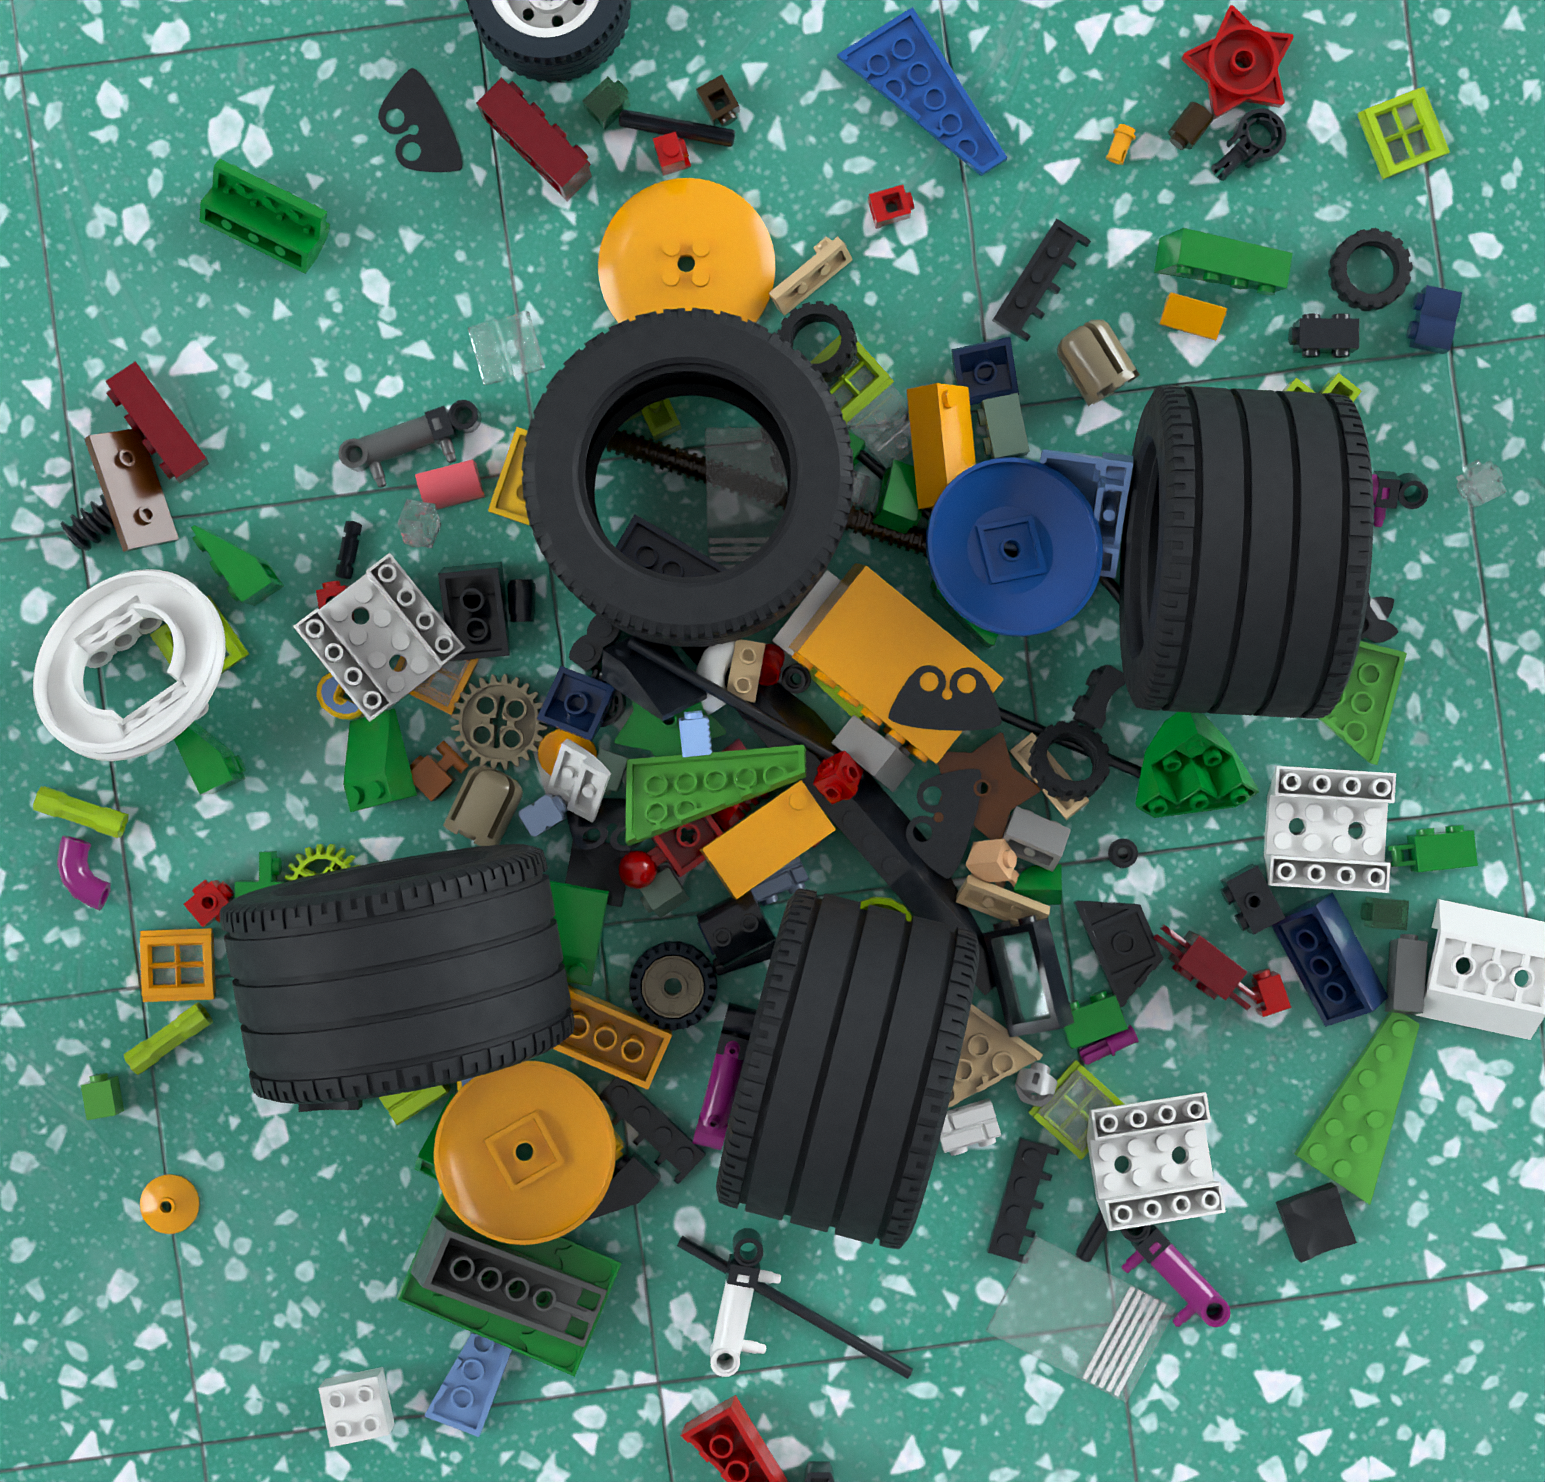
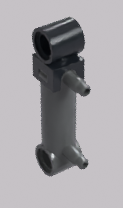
M458 400L452 404L449 411L445 406H441L424 412V416L358 439H348L339 448V459L353 471H364L370 467L377 486L381 488L387 484L381 462L437 443L441 445L447 462H455V449L451 441L458 438L455 429L462 433L476 431L481 424V413L470 401ZM463 410H471L472 419L466 424L459 423V413ZM354 448L362 449L363 455L358 462H351L349 459V454Z

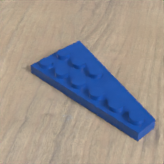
M913 7L837 54V58L980 176L1007 160L1006 154Z

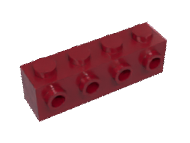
M136 361L105 381L110 388L106 394L116 408L122 405L128 414L124 418L135 432L140 429L146 437L141 442L151 455L157 453L163 462L159 466L169 480L175 477L180 484L209 464L205 455Z

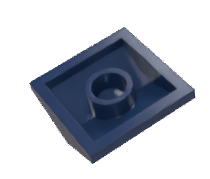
M1010 337L951 349L956 385L969 388L970 405L981 403L985 399L1015 393L1019 395Z
M560 666L537 716V721L592 742L606 719L615 688L607 683Z

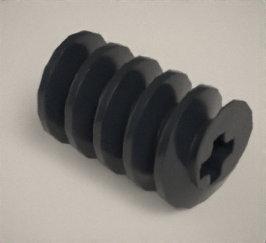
M103 494L100 495L102 505L99 506L93 501L90 502L92 512H88L84 508L80 509L82 519L77 518L73 514L70 516L72 526L63 521L60 523L69 540L78 549L90 550L92 547L91 541L97 544L101 542L100 534L108 537L111 535L110 527L116 530Z

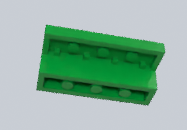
M219 159L214 165L212 188L200 201L199 222L305 274L318 258L330 229V224L326 222L327 211L222 159Z

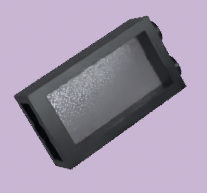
M1035 915L1019 918V924L1011 925L1010 920L993 924V930L983 933L1009 1038L1058 1030L1074 1023L1048 918L1036 920Z

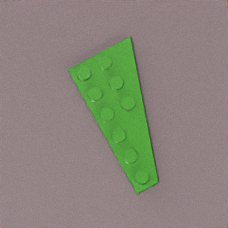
M795 745L712 752L710 755L692 757L675 755L627 759L625 839L627 846L806 778L805 746Z

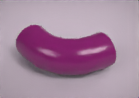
M63 835L59 844L57 858L61 881L75 899L100 911L108 899L111 883L94 876L89 868L88 854L92 844L76 837Z

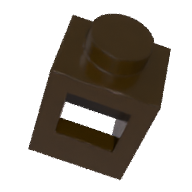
M723 75L696 88L697 98L714 126L720 123L722 127H725L737 119L736 114L740 112V106ZM717 102H722L725 104V107L716 110L714 105Z

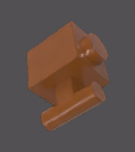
M442 741L436 747L437 751L443 756L439 762L432 755H427L425 758L420 755L409 765L414 785L430 801H436L456 781L448 772L452 766L460 774L469 767L445 741Z

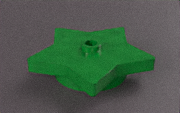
M632 700L633 712L614 742L619 745L650 750L655 757L682 755L679 718H684V712L702 710L703 716L706 715L709 718L711 740L725 735L727 731L711 714L707 715L701 702L674 715L673 724L666 725L662 720Z

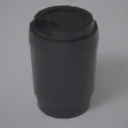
M509 580L507 589L510 622H534L536 608V584L534 580Z

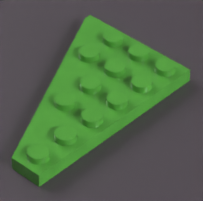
M1360 641L1349 681L1337 705L1330 714L1324 718L1317 719L1368 763L1378 765L1407 653Z

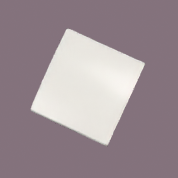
M567 738L561 744L547 790L555 795H561L562 799L568 801V810L593 822L596 819L611 773L594 755Z

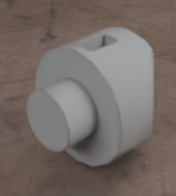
M1034 1062L1031 1064L1030 1069H1020L1015 1082V1088L1022 1102L1043 1107L1053 1098L1057 1081L1050 1076L1051 1068L1049 1066Z

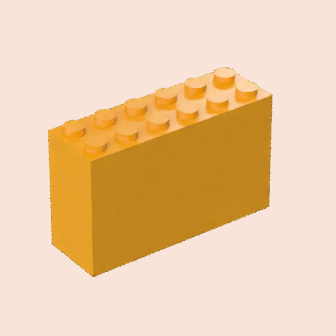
M858 563L852 566L788 647L795 652L791 656L795 661L809 670L812 667L816 669L815 677L832 689L837 686L840 689L837 694L856 708L858 705L862 706L863 709L860 711L862 715L878 726L883 723L886 726L883 729L886 734L891 735L902 745L906 742L908 746L905 749L924 763L929 759L937 764L962 731L915 728L900 725L889 719V713L897 695L916 669L921 666L931 665L943 672L946 679V687L942 692V697L946 700L952 697V691L949 689L951 677L961 668L969 667L978 670L987 681L992 693L1004 680L1003 677L868 566ZM932 672L924 673L919 681L921 688L928 692L936 689L939 683L938 677ZM964 674L958 679L957 687L962 693H970L976 687V680L972 675Z

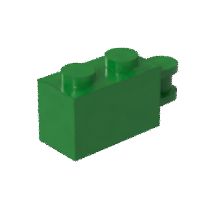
M1464 825L1445 826V832L1436 833L1434 828L1416 829V835L1407 836V844L1388 846V851L1392 853V862L1389 863H1391V867L1410 865V870L1414 872L1478 866L1474 830L1464 829ZM1404 849H1408L1409 860L1404 859Z

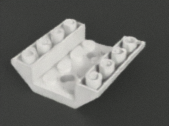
M390 553L366 570L364 576L320 609L316 608L293 626L369 722L400 701L465 648ZM362 608L368 611L370 618L367 623L359 625L352 620V613L356 609ZM400 655L406 659L407 666L403 671L396 672L391 669L389 661L393 656Z
M1275 766L1267 795L1264 859L1268 885L1389 893L1391 863L1385 862L1388 803L1395 802L1396 773ZM1294 818L1302 820L1304 825L1303 831L1298 835H1293L1289 830V823ZM1353 822L1360 823L1363 829L1361 836L1356 839L1351 838L1348 834V827Z
M1437 899L1431 928L1438 929L1424 992L1423 1013L1416 1014V1016L1531 1040L1545 1017V922ZM1466 957L1470 962V968L1466 973L1459 974L1456 970V962L1460 958ZM1520 970H1525L1528 974V981L1523 986H1517L1514 981L1515 974Z
M1206 1092L1089 1110L1087 1144L1096 1199L1108 1231L1226 1212L1221 1182L1214 1181L1205 1129V1123L1211 1122ZM1180 1146L1185 1150L1186 1157L1182 1163L1177 1164L1172 1159V1152L1176 1147ZM1119 1156H1125L1129 1162L1127 1170L1123 1173H1119L1114 1166L1115 1160Z

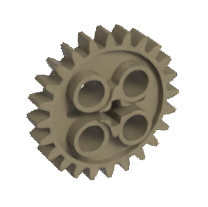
M495 674L491 675L490 683H487L481 677L479 678L480 687L477 688L475 685L469 684L472 692L470 695L464 692L460 693L461 697L465 700L463 704L454 703V706L461 710L460 714L451 715V718L459 720V724L451 727V730L460 731L461 734L454 741H464L465 745L461 748V753L469 750L472 751L469 760L474 761L477 757H480V766L486 765L488 761H491V768L495 770L498 767V763L501 762L503 769L508 770L509 761H512L516 767H519V757L522 756L525 760L529 761L531 758L528 751L538 752V747L534 743L543 739L539 735V731L548 730L547 726L537 721L539 709L542 708L544 702L535 703L534 700L538 697L539 693L528 694L529 683L520 688V678L518 677L511 684L506 674L503 675L501 682H498ZM504 696L505 704L502 711V719L507 720V725L500 728V745L496 749L494 742L498 727L493 724V719L499 718L500 697ZM486 697H490L494 702V709L489 714H484L480 710V702ZM514 701H520L524 706V712L518 718L512 717L509 713V706ZM483 726L487 727L491 734L489 741L484 744L480 743L476 738L477 730ZM511 730L518 732L520 735V742L515 747H509L505 742V736Z

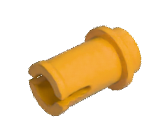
M1119 124L1118 128L1113 130L1115 136L1106 155V160L1118 165L1124 164L1131 141L1136 139L1134 135L1136 130L1125 124Z

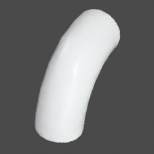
M735 642L709 646L701 657L696 673L727 690L725 675L728 668L731 667ZM707 693V699L701 701L707 715L726 705V703Z

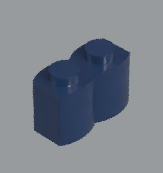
M1426 285L1421 292L1415 294L1412 309L1416 310L1415 321H1410L1406 338L1410 339L1409 347L1440 354H1446L1450 351L1462 292Z

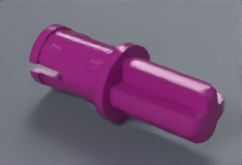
M1129 1025L1126 1030L1080 1048L1079 1054L1082 1061L1088 1065L1110 1054L1115 1056V1052L1138 1043L1139 1040L1133 1027Z

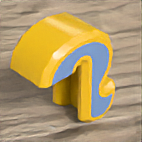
M330 672L321 678L317 685L316 697L324 710L340 719L355 720L364 717V714L353 701L343 697L345 694L344 689Z

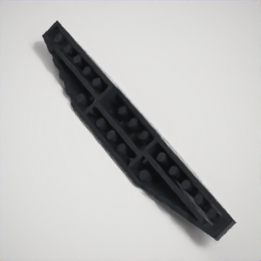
M709 646L681 648L698 666L704 651ZM731 667L728 668L727 673L725 675L726 688L728 686ZM778 682L767 686L758 683L755 703H748L836 754L842 752L832 744V741L836 738L835 733L813 709L787 691ZM736 710L768 748L797 745ZM806 750V778L800 780L803 781L822 810L912 913L917 917L949 924L950 932H955L956 928L960 927L976 933L979 944V963L975 985L984 995H987L996 987L983 933L968 907L956 902L958 889L951 877L946 879L935 872L915 853L908 843L906 829L911 820L867 771L863 779L859 781L858 791L849 800L843 799L831 804L813 785L818 773L817 769L823 759ZM915 826L913 829L914 838L920 842L927 841L925 836Z

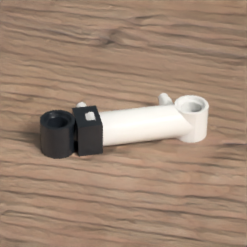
M743 1228L733 1237L734 1254H729L726 1282L714 1339L710 1347L711 1368L717 1375L722 1377H729L738 1371L741 1351L753 1354H764L766 1352L765 1344L744 1340L753 1292L757 1288V1283L779 1284L781 1281L780 1274L760 1270L759 1262L763 1257L762 1238L752 1228ZM745 1243L755 1245V1248L751 1251L740 1249ZM723 1353H728L732 1356L726 1361L718 1359V1356Z

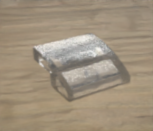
M522 311L499 320L491 319L468 328L484 385L506 381L545 369L529 311Z
M892 384L847 422L848 427L857 437L865 441L869 452L885 469L889 467L894 459L901 461L913 451L908 402Z

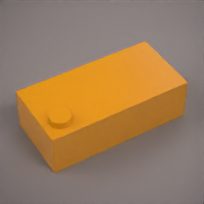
M935 383L907 389L918 509H932L947 485L960 473L976 465L968 387Z
M800 780L700 849V852L732 898L738 899L836 829L803 781Z
M568 985L575 1029L573 1034L553 1049L648 1090L670 1042L672 1030L660 1029L658 1025L649 1024L637 1014Z

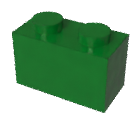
M894 459L883 474L873 523L906 534L913 525H918L923 510L918 509L914 466Z
M1102 990L1089 995L1090 1000L1080 1004L1078 1000L1069 1002L1074 1023L1063 1027L1062 1030L1071 1049L1128 1029L1115 994Z

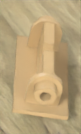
M742 639L735 641L727 691L748 702L755 703L765 643Z

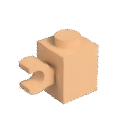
M1004 838L973 842L966 866L974 877L988 883L995 882L1001 888H1004L1006 881H1009L1013 887L1017 883L1019 873L1014 870L1017 864V856Z

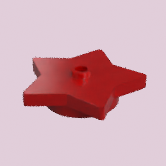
M1230 5L1215 38L1185 52L1181 60L1207 83L1211 113L1214 119L1219 118L1245 102L1281 108L1285 100L1278 66L1294 36L1288 33L1264 31L1253 26L1235 6ZM1236 62L1242 63L1244 68L1237 66Z

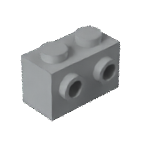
M1016 806L1007 822L1002 839L1006 840L1017 857L1053 872L1063 855L1071 829L1062 826L1059 822L1048 820L1034 814L1030 810Z

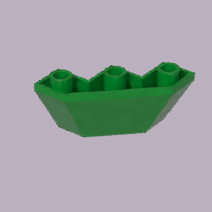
M1177 712L1164 721L1145 750L1135 804L1139 810L1154 818L1235 808L1246 803L1251 797L1259 793V789L1230 742L1202 713Z

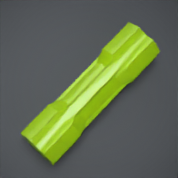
M46 786L40 787L33 803V810L93 828L97 832L115 838L122 837L129 818V814L68 796L64 792Z
M195 1003L160 1031L124 1054L126 1063L137 1075L141 1074L175 1047L213 1023L211 1015L201 1003Z

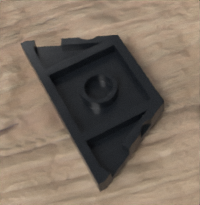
M1074 901V905L1110 989L1116 995L1121 1008L1125 1006L1138 987L1140 988L1146 981L1151 971L1155 970L1163 961V956L1157 942L1153 939L1154 935L1140 904Z

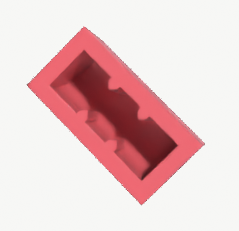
M473 459L415 474L422 501L428 512L485 497L477 464Z

